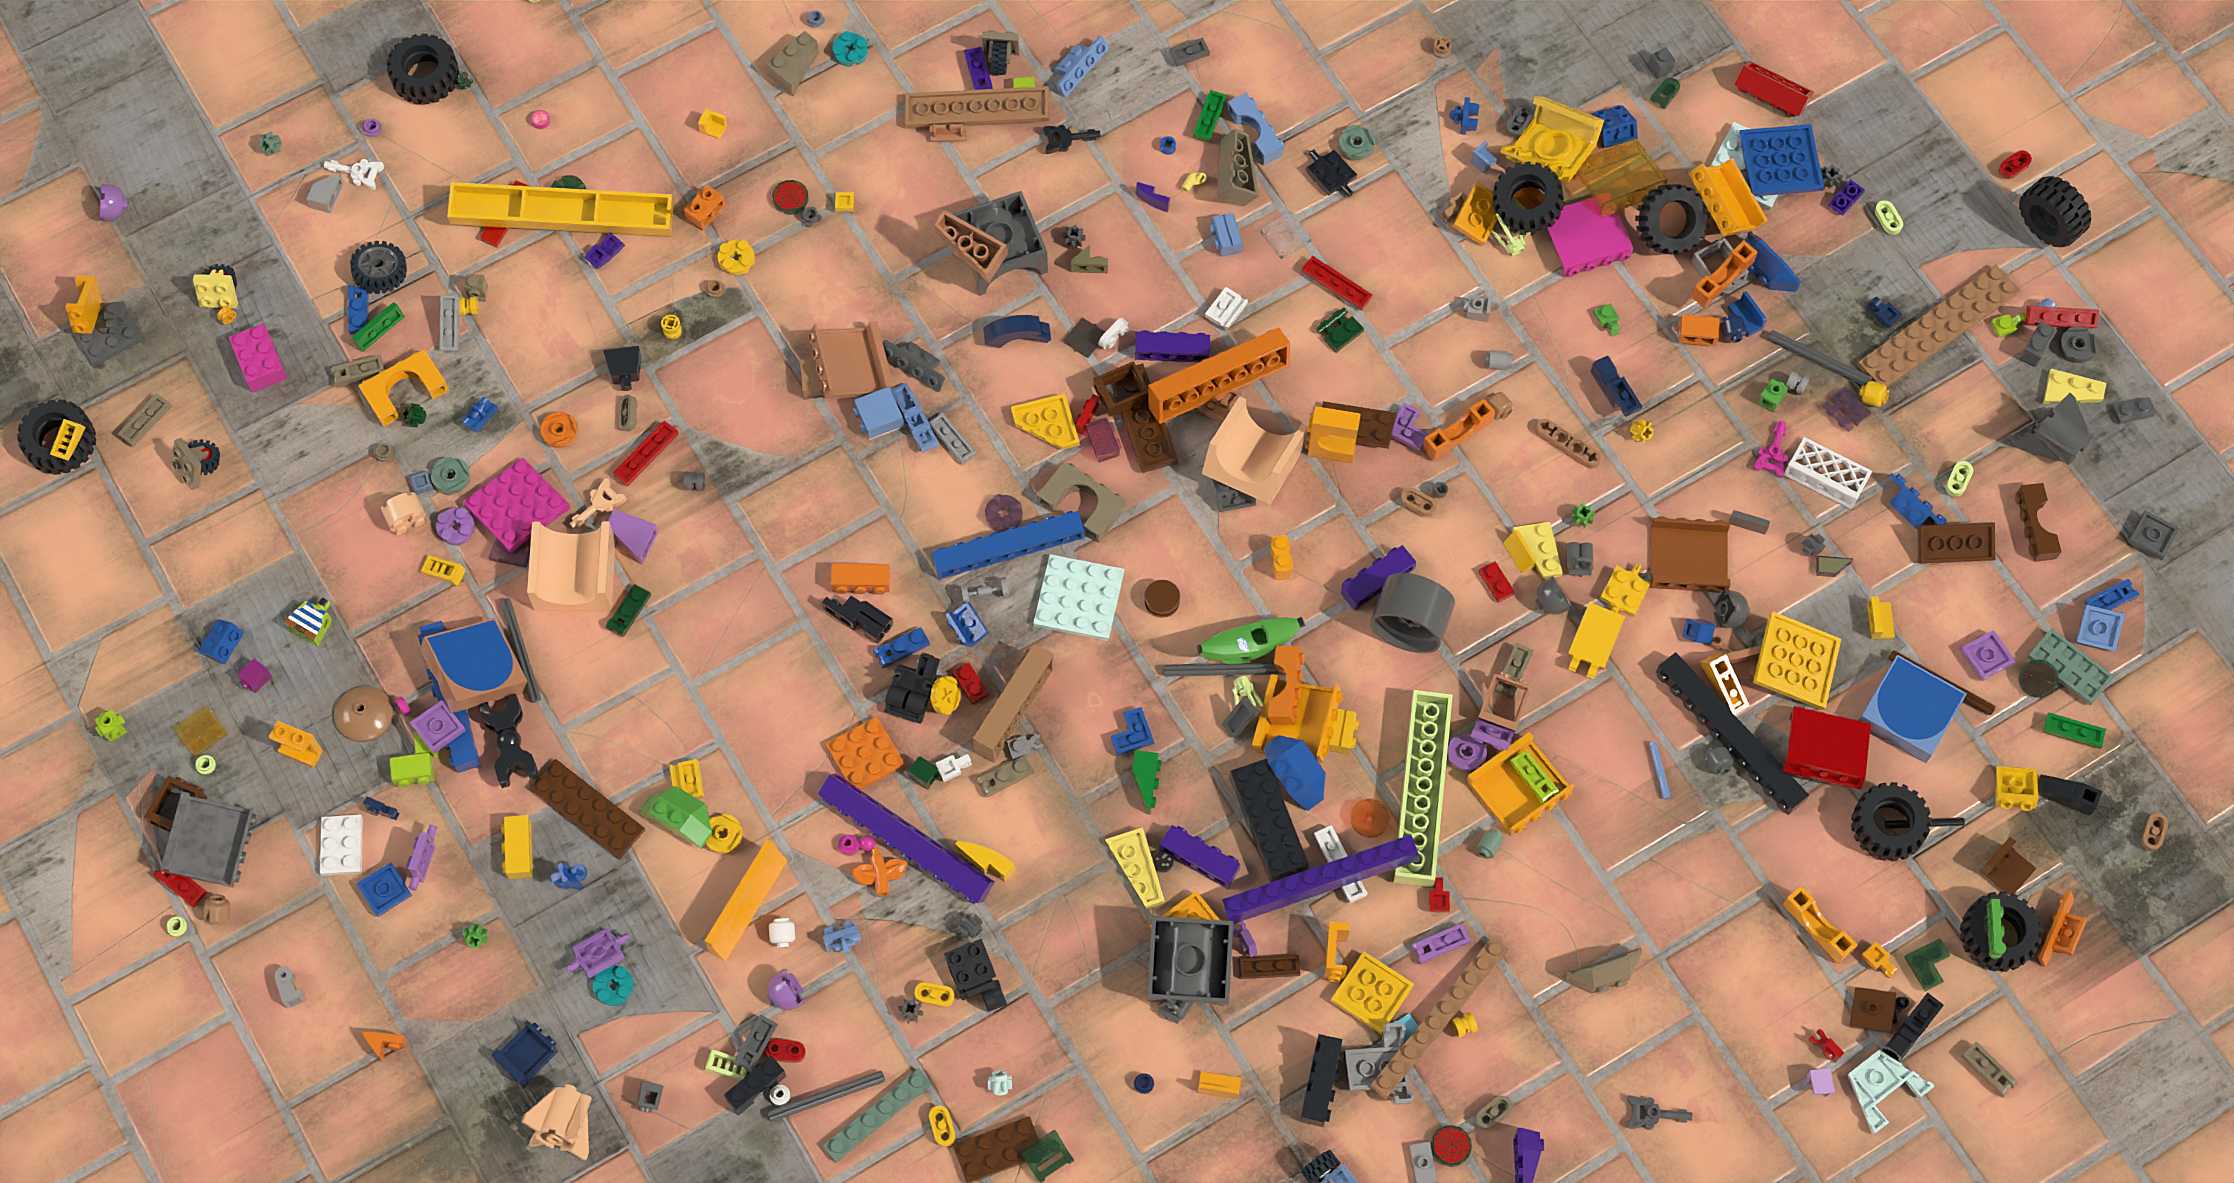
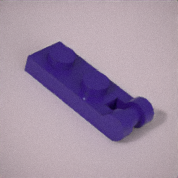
M982 47L964 50L974 90L993 89ZM985 81V85L979 86V82Z

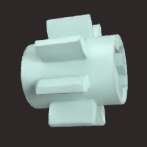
M1004 1070L992 1072V1077H988V1090H993L994 1095L1007 1094L1008 1089H1012V1076H1007V1072Z

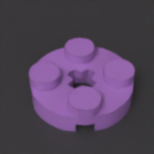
M451 508L438 515L436 531L442 541L453 546L461 545L470 539L469 537L472 533L474 534L475 522L472 515L465 508ZM454 523L461 524L457 530L451 528Z
M1462 733L1454 737L1448 745L1447 756L1449 764L1462 772H1474L1484 764L1487 756L1486 746L1470 737L1472 733ZM1466 748L1470 749V753H1472V755H1468V757L1464 756L1462 751H1465Z

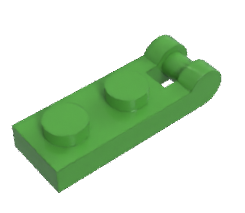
M1991 899L1987 904L1989 955L1993 959L2000 958L2006 951V945L2002 943L2004 926L2001 925L2003 906H2000V899Z

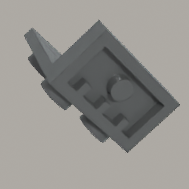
M1211 478L1216 491L1219 512L1256 506V498Z

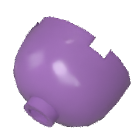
M101 184L99 221L116 220L122 215L123 209L127 210V199L123 197V192L118 187Z
M782 969L769 981V995L767 997L773 1006L776 1005L783 1010H792L803 1005L806 998H802L800 995L804 991L796 977L792 973L787 974V969Z

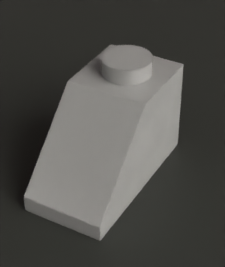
M336 173L312 185L306 194V200L310 208L331 214L344 185L341 174Z

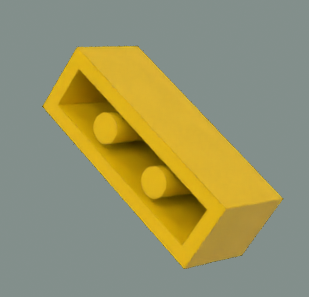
M528 815L504 817V824H501L502 836H505V843H502V854H505V861L502 862L503 873H506L509 880L533 878L531 820Z

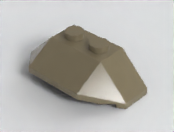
M1640 947L1566 972L1564 981L1591 994L1595 992L1602 994L1615 985L1616 988L1628 984L1627 981H1629L1642 949Z

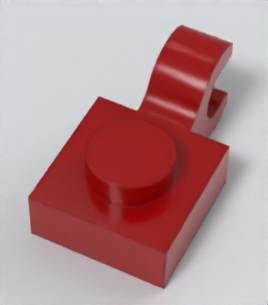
M1435 877V891H1429V912L1449 913L1450 892L1443 891V877Z
M1818 1029L1816 1033L1820 1036V1040H1816L1811 1036L1809 1038L1810 1043L1815 1046H1821L1823 1055L1828 1060L1836 1063L1845 1053L1831 1038L1828 1039L1821 1029Z

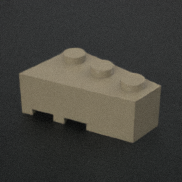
M804 31L766 64L768 76L792 96L796 93L795 90L799 83L803 81L806 71L810 69L819 53L817 40Z

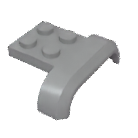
M1402 1023L1384 1024L1382 1048L1344 1051L1349 1092L1373 1090L1370 1087L1372 1082L1404 1045L1406 1027ZM1408 1073L1390 1094L1393 1105L1410 1104L1415 1098V1094L1411 1093Z

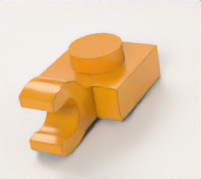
M1877 942L1861 955L1875 971L1880 967L1888 978L1893 976L1897 970L1888 961L1891 955Z

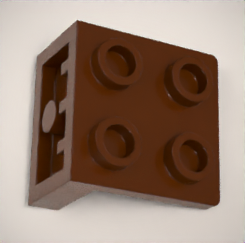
M2012 837L2006 840L1980 871L2003 891L2007 892L2008 895L2015 894L2036 870V867L2012 847L2017 842Z

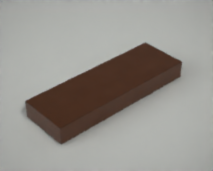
M1299 955L1239 958L1240 979L1300 976Z

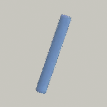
M1651 742L1649 743V748L1663 799H1669L1671 796L1657 743Z

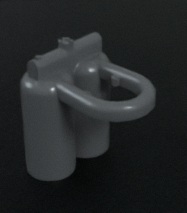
M1577 542L1567 543L1566 554L1569 575H1579V577L1592 575V570L1594 569L1593 544L1589 542L1581 544Z
M1164 1000L1159 1004L1160 1009L1158 1013L1165 1016L1166 1020L1170 1019L1178 1024L1180 1020L1184 1019L1193 1002Z

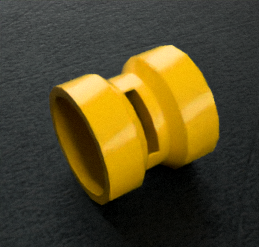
M472 296L469 299L460 297V316H465L468 313L472 315L479 314L477 296Z
M670 314L663 317L661 325L665 337L668 339L678 338L682 333L679 318Z
M1471 1012L1465 1014L1461 1019L1456 1017L1451 1020L1452 1027L1458 1038L1464 1037L1466 1032L1474 1033L1478 1031L1476 1020Z

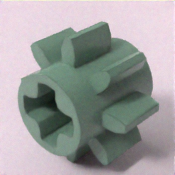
M269 132L260 136L262 140L258 144L262 152L270 156L281 151L279 148L282 142L278 135H273V132Z

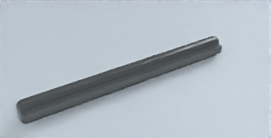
M1772 330L1768 336V340L1864 386L1872 380L1871 376L1775 330Z
M510 598L502 599L500 603L518 662L527 679L526 688L532 703L540 701L541 697Z
M1274 663L1164 665L1163 674L1165 677L1278 674V670Z
M878 1071L768 1110L769 1120L773 1122L883 1083L885 1077L882 1071Z

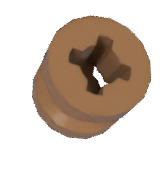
M1439 36L1434 41L1433 52L1438 58H1446L1451 53L1452 42L1448 37Z

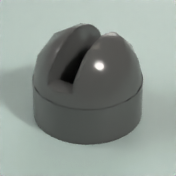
M1443 482L1435 483L1432 488V494L1436 498H1443L1448 493V486Z

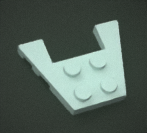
M1878 1050L1847 1075L1873 1135L1889 1123L1875 1105L1905 1082L1920 1099L1934 1087L1931 1082L1925 1081L1914 1071L1911 1072L1906 1069L1900 1062L1881 1050Z

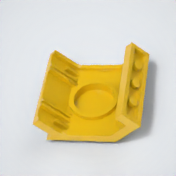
M1535 96L1533 104H1536L1537 107L1531 123L1515 144L1502 145L1501 153L1506 154L1507 159L1521 165L1531 161V164L1534 165L1536 162L1541 163L1543 168L1548 166L1551 168V173L1555 172L1557 174L1558 180L1568 183L1596 147L1604 120L1547 97Z

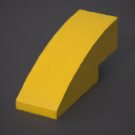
M957 841L955 843L956 850L984 875L989 870H992L1005 882L1016 871L1014 863L994 850L970 842Z

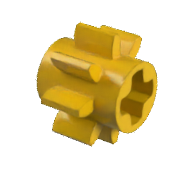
M1641 418L1632 423L1629 431L1634 434L1632 439L1645 443V440L1651 439L1654 431L1650 427L1652 423Z

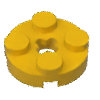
M731 240L723 243L718 252L719 265L723 271L729 272L730 275H743L755 263L754 250L746 240ZM734 255L741 256L738 258L739 260L735 261V259L732 258Z
M721 814L722 816H714L710 818L713 833L705 844L715 853L729 855L742 842V827L739 821L731 815ZM727 830L726 834L728 836L720 838L718 832Z

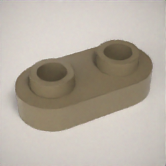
M628 394L622 397L619 404V428L625 431H631L637 424V400Z
M1498 1096L1477 1113L1475 1118L1477 1126L1483 1130L1492 1129L1510 1114L1512 1110L1511 1100L1506 1096ZM1498 1105H1503L1505 1110L1500 1111ZM1487 1117L1489 1119V1122L1484 1123L1482 1121V1118Z

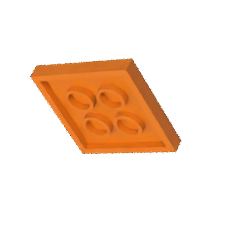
M877 716L825 743L845 780L860 790L905 767L903 759Z

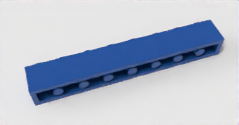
M1067 511L1061 516H1050L1043 521H1032L1022 527L1015 526L1008 529V531L994 532L990 536L983 538L976 537L966 543L958 542L948 548H938L931 552L932 560L940 580L1084 539L1085 530L1079 512Z
M442 621L419 627L421 632L418 635L420 645L424 637L446 631ZM426 669L429 680H433L434 686H431L433 696L437 697L438 702L443 700L446 703L436 677L430 669ZM467 709L454 712L453 714L466 731L448 743L446 748L451 750L452 755L449 756L451 767H455L457 772L460 773L480 767L481 764Z

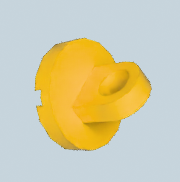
M941 676L931 684V699L929 698L928 703L933 706L938 714L950 715L959 705L960 688H957L956 684L958 682L951 676Z

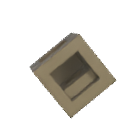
M466 274L464 289L467 299L477 296L478 301L486 302L488 284L485 276Z

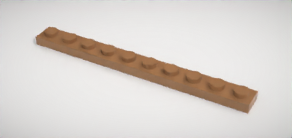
M1493 937L1488 941L1372 1082L1370 1087L1385 1099L1389 1097L1506 954L1508 948Z

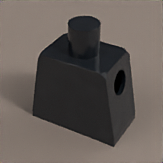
M639 346L603 350L613 384H620L622 391L631 390V382L640 380L641 352Z

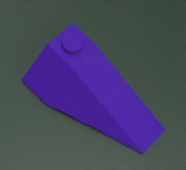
M1517 1128L1513 1136L1515 1183H1533L1541 1151H1544V1139H1540V1132Z

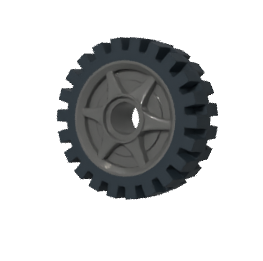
M375 241L373 245L371 242H367V247L364 244L361 245L360 249L357 248L355 254H352V259L350 260L353 280L357 286H360L362 290L366 288L369 293L374 290L375 294H379V290H382L383 294L386 293V289L391 292L394 290V287L398 288L400 283L402 284L404 278H406L407 266L402 250L400 251L398 246L394 247L392 243L387 245V241H382V244H379V241Z

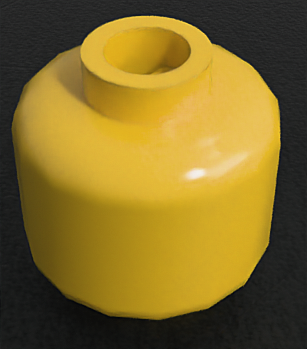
M1869 381L1865 386L1862 385L1859 395L1862 396L1864 404L1880 407L1882 404H1886L1889 390H1887L1885 384Z

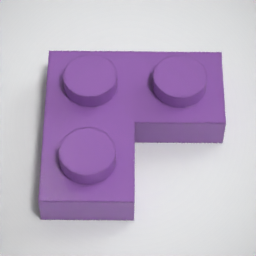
M1404 403L1397 414L1392 438L1420 452L1423 447L1424 438L1429 434L1413 426L1421 411Z

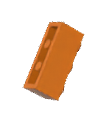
M832 563V592L838 594H845L847 592H855L856 594H865L866 592L884 594L885 592H890V565Z

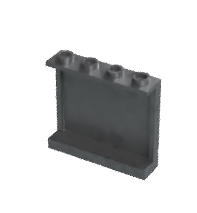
M181 792L161 872L233 888L234 882L239 883L241 871H238L239 863L244 864L246 852H243L244 844L249 845L251 833H248L249 826H254L256 814H253L254 808L245 809L192 797L190 793Z

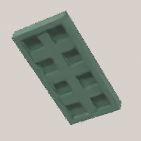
M2052 628L2027 657L2033 663L2047 664L2053 669L2054 672L2052 673H2055L2056 680L2089 706L2115 677Z

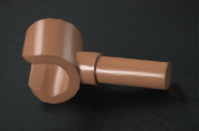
M1719 635L1715 636V640L1719 644L1711 643L1714 650L1722 649L1728 653L1735 652L1723 644V638Z

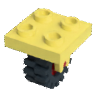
M215 264V267L209 266V270L205 269L201 275L194 274L193 282L200 307L223 308L229 306L237 308L238 300L235 292L237 279L233 268H230L229 265L225 267V264H221V266Z

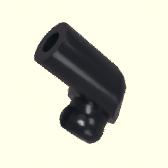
M1907 997L1896 998L1893 1023L1898 1022V1012L1909 1006V999Z

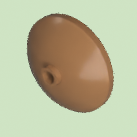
M371 686L357 687L345 693L338 701L334 712L335 724L340 733L349 740L356 742L372 741L383 735L390 727L394 714L393 705L389 697L380 689ZM360 707H364L363 711H358Z

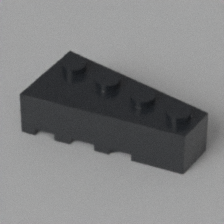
M1318 1034L1300 1122L1324 1127L1325 1121L1329 1122L1331 1110L1328 1109L1329 1102L1334 1101L1336 1090H1332L1333 1082H1338L1340 1071H1337L1336 1068L1337 1063H1342L1344 1052L1340 1051L1343 1039Z

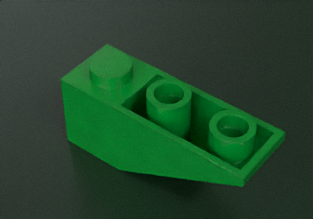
M1135 750L1132 775L1146 812L1150 815L1151 808L1155 809L1157 797H1153L1154 790H1158L1159 778H1156V772L1161 771L1162 760H1158L1159 753Z

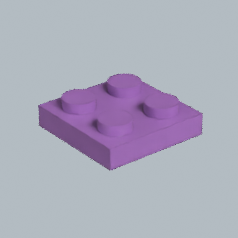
M1994 630L1960 649L1981 681L1986 680L2016 662Z
M443 700L410 722L411 726L433 754L466 731Z
M1478 718L1470 737H1473L1480 743L1487 742L1492 744L1496 749L1508 750L1515 731Z

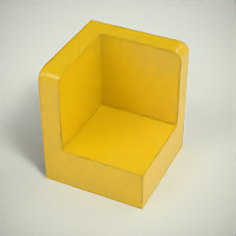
M705 109L698 122L700 132L720 139L727 127L726 117Z

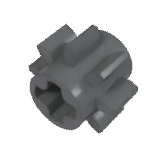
M1833 165L1828 168L1823 167L1822 178L1824 186L1829 189L1833 186L1838 187L1839 181L1843 178V175H1839L1840 168L1837 169Z
M1076 225L1070 228L1067 226V233H1063V239H1065V245L1069 244L1074 249L1077 246L1082 247V241L1086 240V235L1083 234V228L1079 229Z
M1811 533L1802 542L1804 545L1802 551L1808 557L1812 554L1816 557L1826 547L1823 544L1825 539L1820 534L1814 536Z
M967 914L959 922V932L965 939L968 936L972 939L975 938L983 930L981 926L982 920L977 914L973 917Z
M912 998L911 1001L904 999V1005L898 1007L903 1012L899 1015L900 1019L906 1018L907 1024L913 1020L918 1022V1016H923V1011L918 1010L922 1007V1003L916 1004L915 998ZM911 1008L914 1010V1013L911 1014L907 1009Z

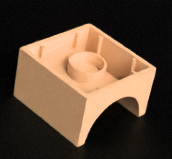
M1239 397L1209 444L1202 474L1271 505L1300 457L1308 426L1301 424L1298 430L1290 435L1269 433L1260 428L1251 419L1247 412L1246 399Z
M532 522L527 594L535 611L612 610L616 539L610 522H602L598 530L584 534L560 533L544 527L540 522Z

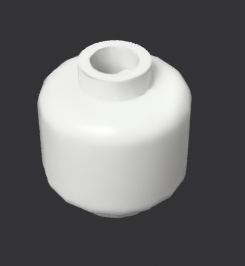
M789 918L773 919V923L769 924L770 942L777 943V947H789V942L795 940L794 923L789 921Z

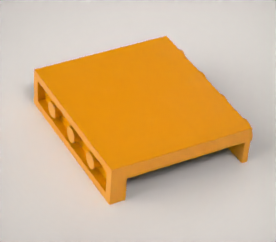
M1733 158L1721 165L1705 167L1704 163L1688 173L1723 237L1753 231L1768 221Z
M1271 674L1252 743L1255 752L1265 754L1263 746L1276 736L1283 735L1304 740L1317 761L1323 763L1324 758L1329 753V739H1332L1334 733L1333 722L1337 721L1338 704L1343 699V692H1341L1339 685L1335 684L1334 688L1300 683L1301 698L1297 702L1299 716L1295 719V725H1272L1268 718L1269 700L1284 690L1287 681L1280 680L1279 675Z
M1530 732L1510 745L1508 750H1503L1469 774L1466 781L1510 836L1515 832L1517 834L1521 833L1526 829V825L1529 822L1535 823L1546 810L1548 812L1553 810L1557 806L1556 803L1561 799L1563 801L1567 800L1572 795L1574 788L1573 783L1568 785L1534 744V736ZM1525 750L1530 753L1560 792L1554 797L1549 798V801L1543 805L1510 764L1511 759ZM1546 786L1541 788L1543 792L1548 790Z

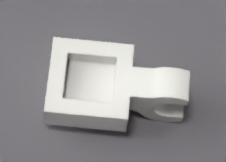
M968 754L956 760L954 755L935 763L944 782L961 775V768H967L972 765Z

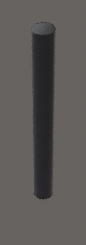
M1964 818L1932 819L1930 827L1964 826L1965 820ZM1908 820L1885 821V828H1909Z

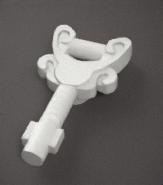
M362 159L360 163H356L351 167L331 160V162L325 161L324 168H327L330 172L340 171L349 173L356 186L363 184L365 187L375 190L374 180L376 174L384 169V164L382 162L368 163L366 159ZM370 170L368 177L365 178V173Z

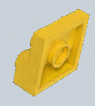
M1996 766L1995 805L2001 806L2003 809H2010L2011 807H2021L2024 811H2029L2032 808L2036 809L2038 802L2037 769Z

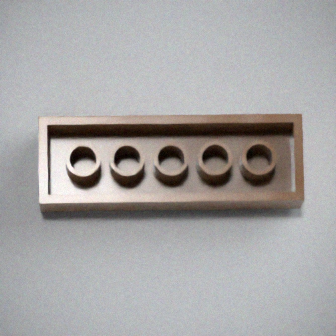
M1033 644L1031 649L1028 648L1023 655L1024 660L1021 664L1016 665L1013 670V677L1005 682L1002 688L1004 691L1000 696H996L992 704L993 708L990 712L987 711L985 713L981 727H977L972 734L974 752L993 763L997 760L1007 741L1011 738L1054 670V655Z

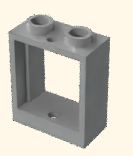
M1726 238L1715 240L1709 246L1697 249L1694 252L1691 263L1703 279L1706 275H1711L1703 261L1719 252L1727 259L1733 248ZM1746 269L1724 291L1746 281L1749 271Z

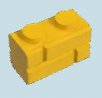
M1337 709L1338 718L1337 721L1333 722L1334 733L1332 739H1329L1328 742L1329 751L1348 755L1350 754V749H1355L1356 737H1353L1354 730L1358 731L1359 719H1356V712Z

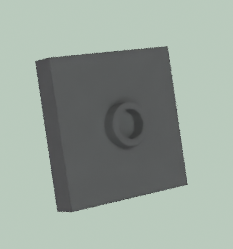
M2145 510L2127 543L2163 560L2180 528Z

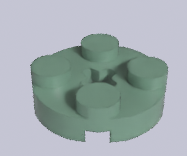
M1352 125L1343 130L1339 139V149L1348 160H1362L1373 153L1375 137L1368 128L1364 129L1360 128V125ZM1354 140H1357L1358 142H1360V141L1362 142V143H1360V145H1354V144H1353V143H1354Z
M443 458L433 467L431 480L435 488L445 495L458 493L470 483L468 466L459 458ZM449 472H451V474L456 473V474L454 475V478H452V479H450V478L447 479V477H448L447 474H448Z

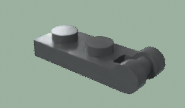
M760 1014L733 1065L741 1066L746 1069V1072L751 1073L778 1024ZM745 1054L752 1057L750 1062L743 1058Z

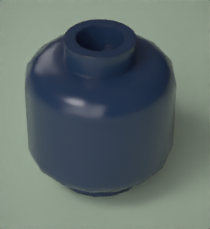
M1736 314L1725 316L1720 323V329L1726 341H1732V343L1740 342L1747 333L1743 318Z

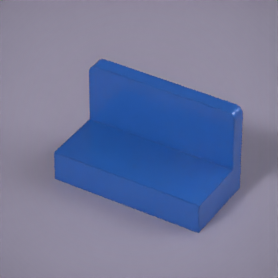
M1747 291L1743 292L1741 299L1727 307L1730 314H1736L1743 318L1747 329V337L1764 328L1767 318Z

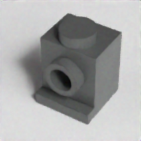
M641 1081L636 1106H640L639 1111L652 1113V1109L658 1110L663 1085ZM646 1094L651 1095V1100L649 1102H647L644 1098Z

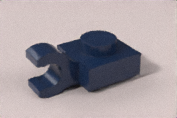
M1878 297L1873 298L1868 305L1872 311L1877 312L1875 317L1887 328H1890L1902 316L1890 302L1884 305Z

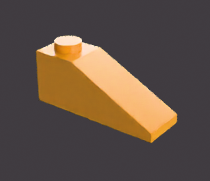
M1715 653L1700 661L1708 680L1733 714L1749 706L1726 654Z

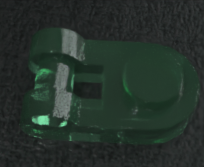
M1674 78L1665 79L1652 94L1650 100L1654 103L1657 102L1665 110L1679 92V81ZM1664 94L1666 98L1664 99L1660 95Z

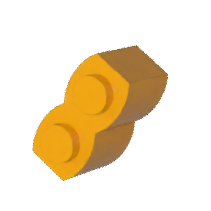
M1287 535L1273 536L1271 540L1270 556L1273 561L1272 570L1276 580L1291 578L1293 560L1289 553L1290 541Z

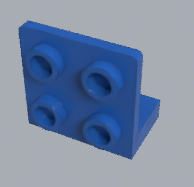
M1615 105L1612 108L1598 110L1590 114L1604 120L1600 132L1603 148L1638 139L1637 120L1623 105Z

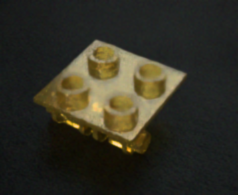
M206 705L173 728L195 757L228 735L227 731Z

